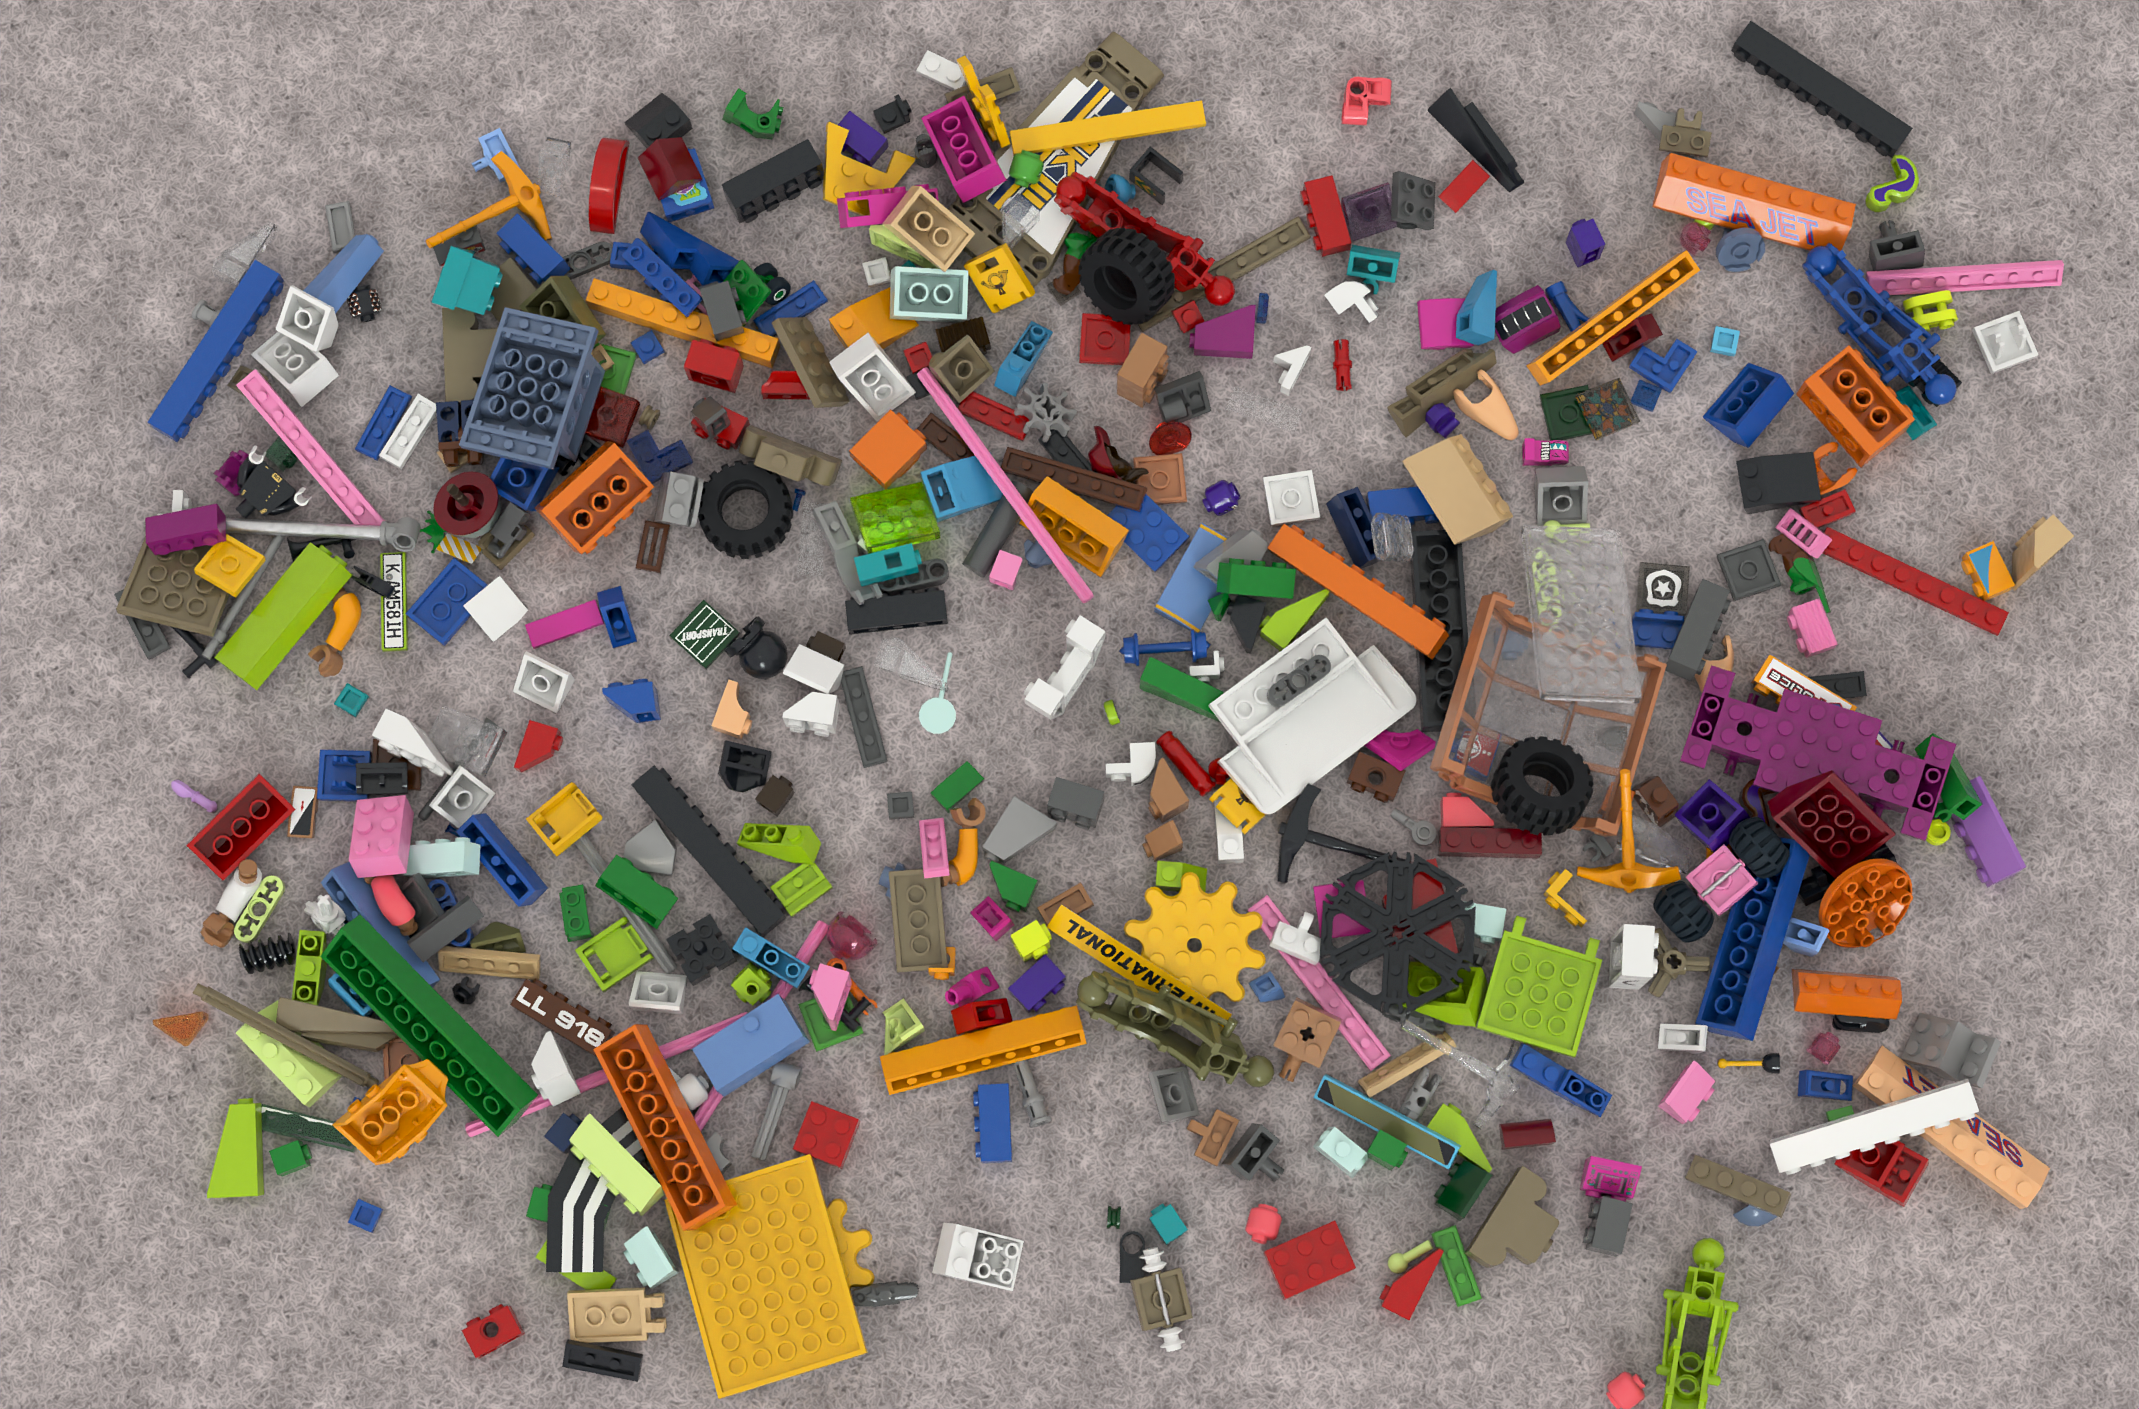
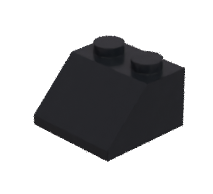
M663 93L659 94L624 122L646 149L656 139L683 137L693 129L690 119L673 100Z

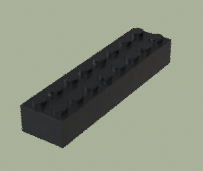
M1446 530L1411 531L1409 548L1413 604L1426 612L1424 616L1432 621L1433 618H1436L1446 625L1444 630L1449 634L1433 659H1430L1416 649L1421 732H1440L1468 644L1462 543L1454 545ZM1470 685L1463 711L1472 719L1473 703ZM1459 721L1457 731H1460L1461 727H1466L1461 721Z

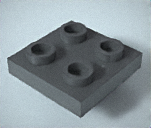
M1401 171L1393 173L1391 220L1397 222L1398 228L1434 229L1436 182Z
M1200 371L1154 388L1165 428L1211 411L1204 378Z

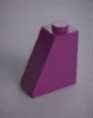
M1249 305L1195 325V333H1190L1189 348H1194V355L1252 359L1256 305Z

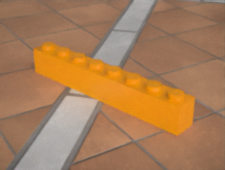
M1687 250L1676 254L1527 364V368L1540 386L1549 383L1699 272V267Z
M595 278L585 300L589 309L692 342V340L700 341V339H706L713 342L714 346L733 347L738 350L737 352L740 353L742 359L772 369L781 347L778 338L743 327L745 333L716 341L708 315L693 311L686 317L672 303Z
M1076 1005L1022 1020H1014L999 1026H991L987 1029L965 1033L953 1038L941 1039L937 1042L915 1046L899 1052H891L880 1056V1061L889 1095L1087 1043Z

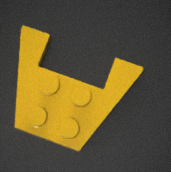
M966 56L956 59L972 94V104L982 117L979 121L984 132L988 133L992 142L997 141L1001 148L1009 145L1010 141L1005 125L999 117V114H1001L1000 109L994 102L996 100L994 92L988 84L980 86L973 66Z
M827 122L823 200L838 206L837 199L845 198L844 193L859 191L860 195V191L894 188L915 162L916 158L895 150L886 172L879 171L842 155L841 151L849 130ZM868 199L847 201L849 211L861 216L870 215Z

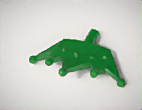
M427 511L431 519H426L425 522L431 525L420 529V532L431 536V539H428L427 542L434 544L433 550H431V553H434V550L444 538L443 532L446 531L438 525L434 514L431 511Z

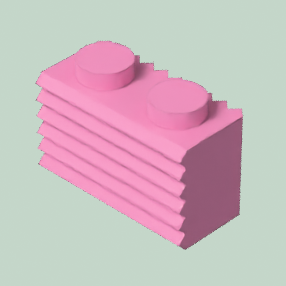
M1820 598L1790 609L1787 622L1791 630L1795 629L1798 639H1796L1797 648L1800 653L1805 654L1806 658L1834 649L1838 645Z

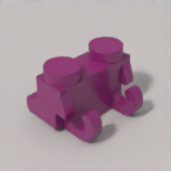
M239 450L237 453L231 451L225 463L219 470L213 473L217 477L215 481L235 497L240 494L236 483L239 466L249 456L242 450Z

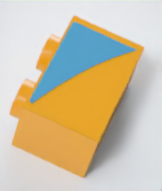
M1994 541L1966 552L1962 557V569L1966 575L1970 574L1974 582L1972 584L1973 591L1982 600L1987 601L2010 591L2015 586Z

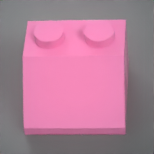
M820 963L818 970H813L809 984L812 985L811 990H813L815 1000L831 1030L836 1031L852 985L850 973Z
M1692 1061L1682 1071L1658 1107L1681 1124L1686 1123L1687 1120L1692 1122L1700 1112L1697 1106L1702 1099L1706 1102L1713 1094L1715 1089L1712 1088L1715 1080L1696 1061Z

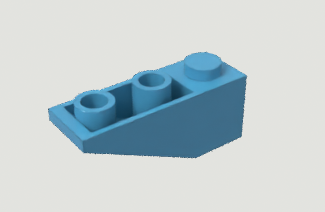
M1491 270L1476 277L1457 314L1456 338L1477 346L1494 340L1497 288L1496 270Z
M1031 321L1000 366L994 386L1016 397L1028 379L1053 332Z
M746 927L732 948L734 953L749 962L751 961L754 965L763 968L768 973L795 988H798L810 968L809 965Z

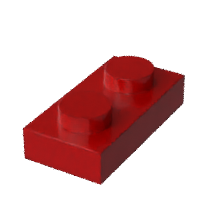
M1846 489L1823 498L1822 501L1813 502L1801 507L1799 512L1802 517L1819 529L1854 514L1856 510Z

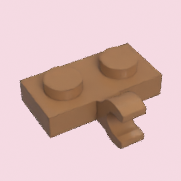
M1079 883L1037 907L1046 925H1048L1061 905L1079 915L1094 906L1083 885Z
M1218 1109L1215 1110L1208 1127L1191 1119L1186 1129L1202 1136L1194 1156L1217 1167L1240 1120Z

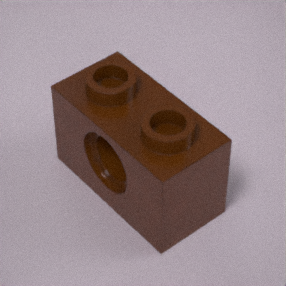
M1359 752L1347 783L1356 792L1364 793L1367 791L1374 794L1373 798L1378 801L1387 803L1390 800L1393 802L1406 770L1400 771L1389 763ZM1378 774L1382 782L1374 785L1370 783L1368 776Z

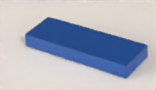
M813 280L755 318L753 322L761 333L774 337L777 333L772 322L777 318L805 317L828 302V299Z
M389 385L355 450L378 461L380 458L379 454L393 434L412 396Z

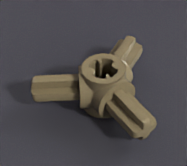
M1661 928L1655 929V933L1659 934V943L1656 949L1659 954L1656 957L1659 964L1658 973L1650 984L1648 992L1660 998L1671 979L1676 980L1678 975H1685L1686 971L1708 972L1710 969L1709 957L1686 956V952H1679L1676 947H1671ZM1671 957H1673L1674 962H1678L1674 969L1671 968V964L1666 962Z

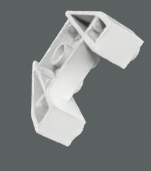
M1079 616L1076 621L1072 619L1065 630L1067 633V652L1060 661L1062 665L1058 673L1054 671L1047 682L1040 678L1037 679L1035 684L1030 682L1023 694L1026 696V705L1050 720L1063 715L1066 706L1089 671L1094 668L1105 639V631L1082 616Z

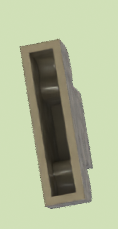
M455 307L454 310L442 308L445 402L458 401L461 404L462 400H474L478 389L477 383H480L498 328L478 329L479 322L474 312Z
M752 425L746 428L738 451L747 457L755 459L754 465L798 482L807 478L825 486L834 484L842 463L841 459Z
M1524 1166L1517 1168L1464 1254L1486 1268H1492L1501 1264L1506 1258V1252L1526 1265L1535 1263L1542 1252L1546 1253L1551 1247L1553 1240L1550 1238L1559 1225L1557 1218L1534 1203L1545 1196L1547 1192L1545 1181Z

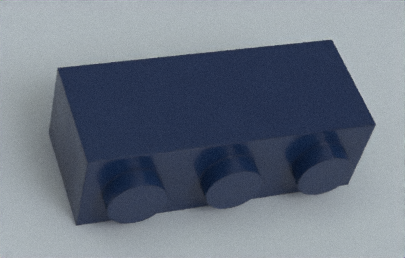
M1358 487L1341 492L1326 503L1354 565L1362 569L1379 562L1389 554Z

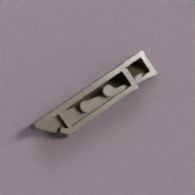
M1463 349L1405 387L1408 396L1387 407L1402 434L1408 437L1426 422V413L1433 405L1439 403L1447 405L1454 399L1453 391L1455 389L1464 391L1478 379L1477 371L1482 369L1487 372L1497 363L1495 351L1489 349L1485 353H1473L1472 349Z
M280 997L278 1001L276 1023L292 1032H301V1037L309 1041L379 1052L385 1048V1044L399 1037L383 1020Z

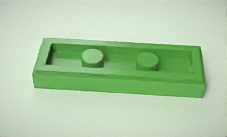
M1456 1225L1432 1233L1431 1236L1436 1249L1440 1247L1444 1250L1440 1261L1457 1307L1482 1299L1467 1255L1464 1254L1465 1250Z

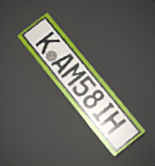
M380 553L381 579L395 588L390 599L381 596L382 651H407L408 630L407 615L405 614L407 612L406 553Z

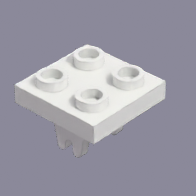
M2020 311L1972 329L1991 374L2037 358L2038 356Z

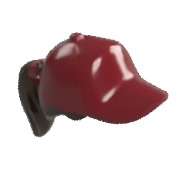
M1094 426L1096 444L1088 452L1093 471L1130 483H1134L1139 477L1149 473L1145 468H1132L1126 460L1118 455L1117 449L1111 446L1107 432L1100 426Z

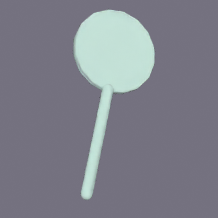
M951 652L947 654L939 698L927 700L919 711V720L922 727L933 734H941L948 731L956 720L954 706L944 699L952 659Z

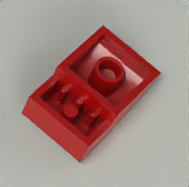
M1885 1141L1876 1143L1875 1148L1861 1152L1860 1149L1850 1151V1156L1837 1159L1834 1163L1863 1184L1905 1207L1929 1165V1159L1907 1148L1900 1141L1885 1144Z

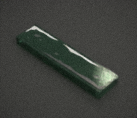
M265 1104L261 1105L263 1131L355 1152L356 1147L332 1125L335 1121Z

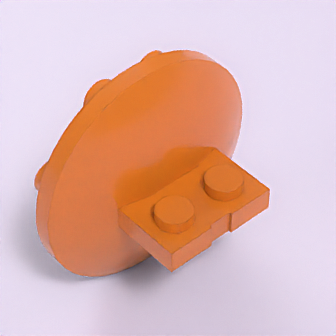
M1888 859L1866 860L1844 871L1829 886L1819 907V925L1830 930L1827 935L1828 939L1842 947L1856 948L1869 947L1873 942L1883 938L1885 935H1891L1904 917L1913 899L1912 883L1909 875L1899 864ZM1878 927L1883 935L1874 940V936L1869 931Z

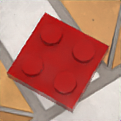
M1082 313L1079 363L1123 365L1129 355L1131 325L1123 324L1122 321H1113L1109 315Z

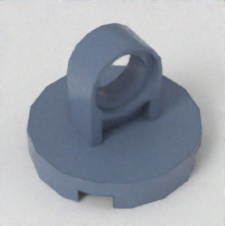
M1725 227L1722 239L1716 247V257L1720 265L1731 272L1748 270L1751 268L1750 264L1756 259L1759 262L1765 253V243L1760 233L1752 228L1744 227L1735 230Z

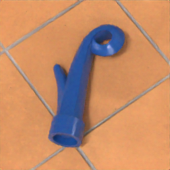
M1562 281L1545 289L1549 300L1553 301L1571 332L1581 325L1579 319L1583 322L1589 319L1571 301Z

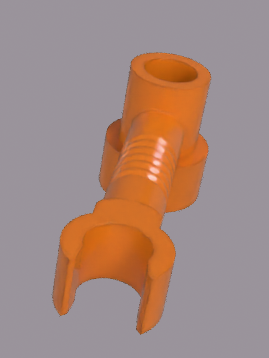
M832 958L826 963V965L831 967L838 963L841 966V970L846 971V964L840 958ZM851 978L852 985L849 992L853 994L857 1002L859 1003L864 996L875 1008H878L877 1003L869 999ZM865 1010L862 1012L863 1014L869 1016V1014Z

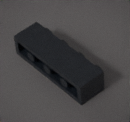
M927 588L922 593L906 590L901 591L900 595L890 596L889 593H882V597L864 600V604L861 605L853 597L845 601L849 635L948 624L944 590L939 591V588Z

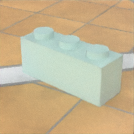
M457 837L455 842H450L451 840L436 839L435 843L432 844L430 841H415V845H410L407 873H404L403 876L412 877L414 874L420 873L423 879L479 875L481 845L472 843L470 838Z

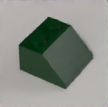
M1463 1160L1461 1164L1456 1162L1448 1173V1176L1451 1177L1450 1181L1446 1186L1441 1184L1434 1194V1197L1437 1198L1435 1205L1459 1221L1465 1218L1492 1177V1174L1466 1160Z

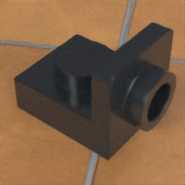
M899 94L894 96L895 101L873 111L884 134L910 122L909 114L912 113L906 99L901 100Z

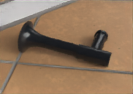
M287 538L293 562L310 542L318 548L321 545L325 547L342 543L345 558L351 559L355 555L351 541L357 539L318 538L306 542H292Z
M171 627L198 656L187 668L182 670L189 679L204 664L211 669L218 663L214 656L210 660L202 656L205 647L189 631Z
M811 975L802 983L799 991L807 990L813 993V990H811L812 985L809 984ZM863 996L849 1013L843 1009L840 1021L850 1031L856 1032L861 1026L856 1018L871 1003Z

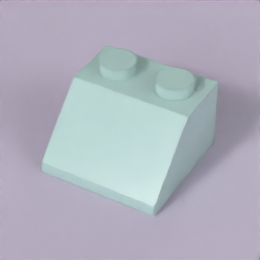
M644 1227L624 1243L627 1250L623 1253L631 1265L635 1263L640 1272L637 1273V1276L644 1287L648 1285L651 1289H654L679 1273L652 1228Z

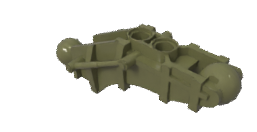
M1092 971L1090 976L1084 977L1079 982L1076 1003L1079 1007L1088 1011L1092 1019L1098 1020V1018H1101L1114 1025L1117 1031L1123 1032V1030L1134 1033L1135 1037L1139 1040L1145 1038L1153 1042L1158 1051L1168 1052L1171 1056L1191 1068L1199 1080L1205 1081L1208 1074L1213 1072L1224 1076L1226 1083L1231 1085L1237 1074L1241 1073L1249 1085L1260 1088L1268 1085L1273 1079L1274 1066L1269 1059L1259 1055L1253 1056L1248 1060L1246 1059L1248 1055L1239 1036L1232 1033L1238 1024L1235 1018L1230 1017L1226 1020L1199 1006H1195L1171 994V988L1164 984L1159 992L1156 993L1136 986L1132 980L1126 979L1125 981L1113 977L1106 971H1103V973ZM1109 992L1117 994L1111 1005L1104 1003L1108 999ZM1172 1023L1183 1026L1203 1040L1201 1046L1174 1032L1169 1027Z

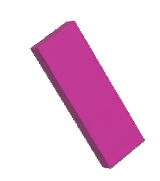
M592 600L528 623L525 627L532 647L536 649L604 624L596 600Z

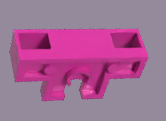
M929 184L914 185L921 186L939 201L937 188L929 189ZM906 186L860 191V195L859 191L844 193L845 198L837 199L840 228L882 224L908 192L906 191ZM868 199L870 215L849 217L847 201Z

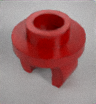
M1217 758L1209 764L1208 772L1215 779V784L1224 785L1226 779L1230 776L1219 765L1218 761L1221 758Z

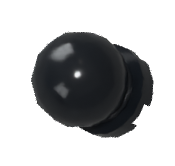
M756 616L743 628L746 633L741 638H733L724 648V651L730 658L734 655H739L740 665L745 673L754 678L767 680L778 675L784 669L788 659L787 647L781 637L771 631H763L765 621Z

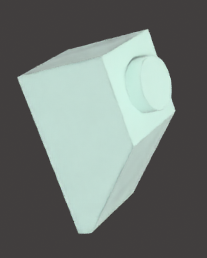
M1474 903L1470 908H1465V910H1469L1476 906L1475 937L1480 938L1481 943L1494 945L1495 941L1501 940L1506 915L1505 908Z

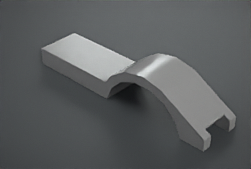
M837 501L814 508L813 515L833 553L837 571L847 591L859 605L864 604V600L882 597V592L877 583L863 587L860 585L854 557L859 556L857 542Z

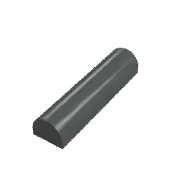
M1011 481L1028 504L1033 491L1020 482ZM1004 495L1001 497L962 563L965 567L983 578L986 576L999 550L1002 549L1020 518Z

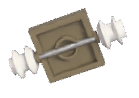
M1158 1247L1143 1250L1144 1255L1139 1256V1258L1145 1259L1146 1262L1142 1270L1150 1272V1275L1130 1280L1142 1331L1163 1326L1165 1329H1162L1157 1335L1164 1339V1343L1160 1348H1166V1351L1170 1352L1181 1349V1344L1185 1343V1340L1179 1339L1178 1335L1183 1329L1174 1326L1173 1323L1193 1317L1181 1268L1178 1267L1161 1272V1269L1167 1264V1262L1160 1259V1255L1164 1251H1159Z

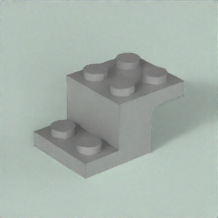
M1919 1013L1901 1059L1910 1064L1926 1067L1943 1079L1954 1082L1968 1079L1971 1086L1983 1088L2001 1041L1993 1037L1976 1034L1958 1021Z

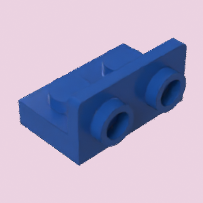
M1640 609L1632 616L1630 646L1672 649L1684 623L1685 616H1678V612L1674 611L1655 614L1653 610Z

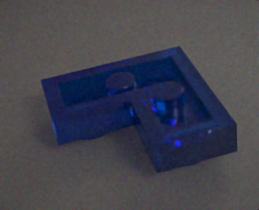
M646 430L626 441L644 476L652 484L661 480L662 473L676 472L693 463L682 440L659 450L649 430Z

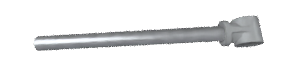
M402 517L396 523L382 521L381 526L226 518V533L378 540L382 546L392 544L395 549L402 552H409L415 548L421 528L415 519L409 517Z

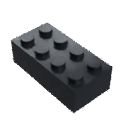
M806 139L723 183L722 187L725 198L738 222L742 223L745 221V223H749L755 220L759 213L765 210L769 212L776 209L780 205L779 203L785 199L793 200L804 189L808 187L814 189L821 185L824 179L822 162L810 141Z

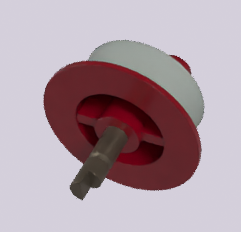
M473 471L460 473L452 477L441 487L436 495L433 507L436 522L444 531L453 535L476 538L486 534L495 526L501 512L498 490L495 483L487 475Z

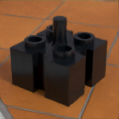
M711 914L693 923L694 931L687 934L683 929L666 939L676 958L680 960L684 957L686 962L681 967L693 986L709 978L711 975L708 970L715 966L721 971L737 962L725 940L722 942L718 941L717 938L722 936V933Z

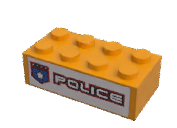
M1772 655L1765 659L1751 682L1755 685L1754 691L1764 697L1768 696V694L1775 697L1777 705L1780 703L1784 689L1852 711H1855L1857 708Z

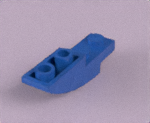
M1521 1043L1509 1065L1526 1075L1531 1081L1598 1117L1602 1116L1612 1097V1094L1574 1071L1562 1067L1524 1043Z

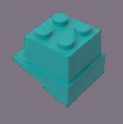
M451 246L431 302L452 310L458 307L484 315L485 310L490 311L495 297L491 293L494 287H499L503 274L499 272L500 268L498 265L474 256L475 251Z

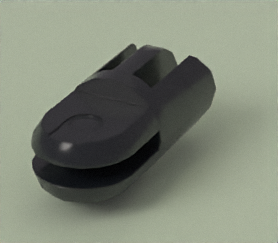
M1834 1015L1832 1026L1836 1030L1880 1033L1888 1029L1890 1019Z

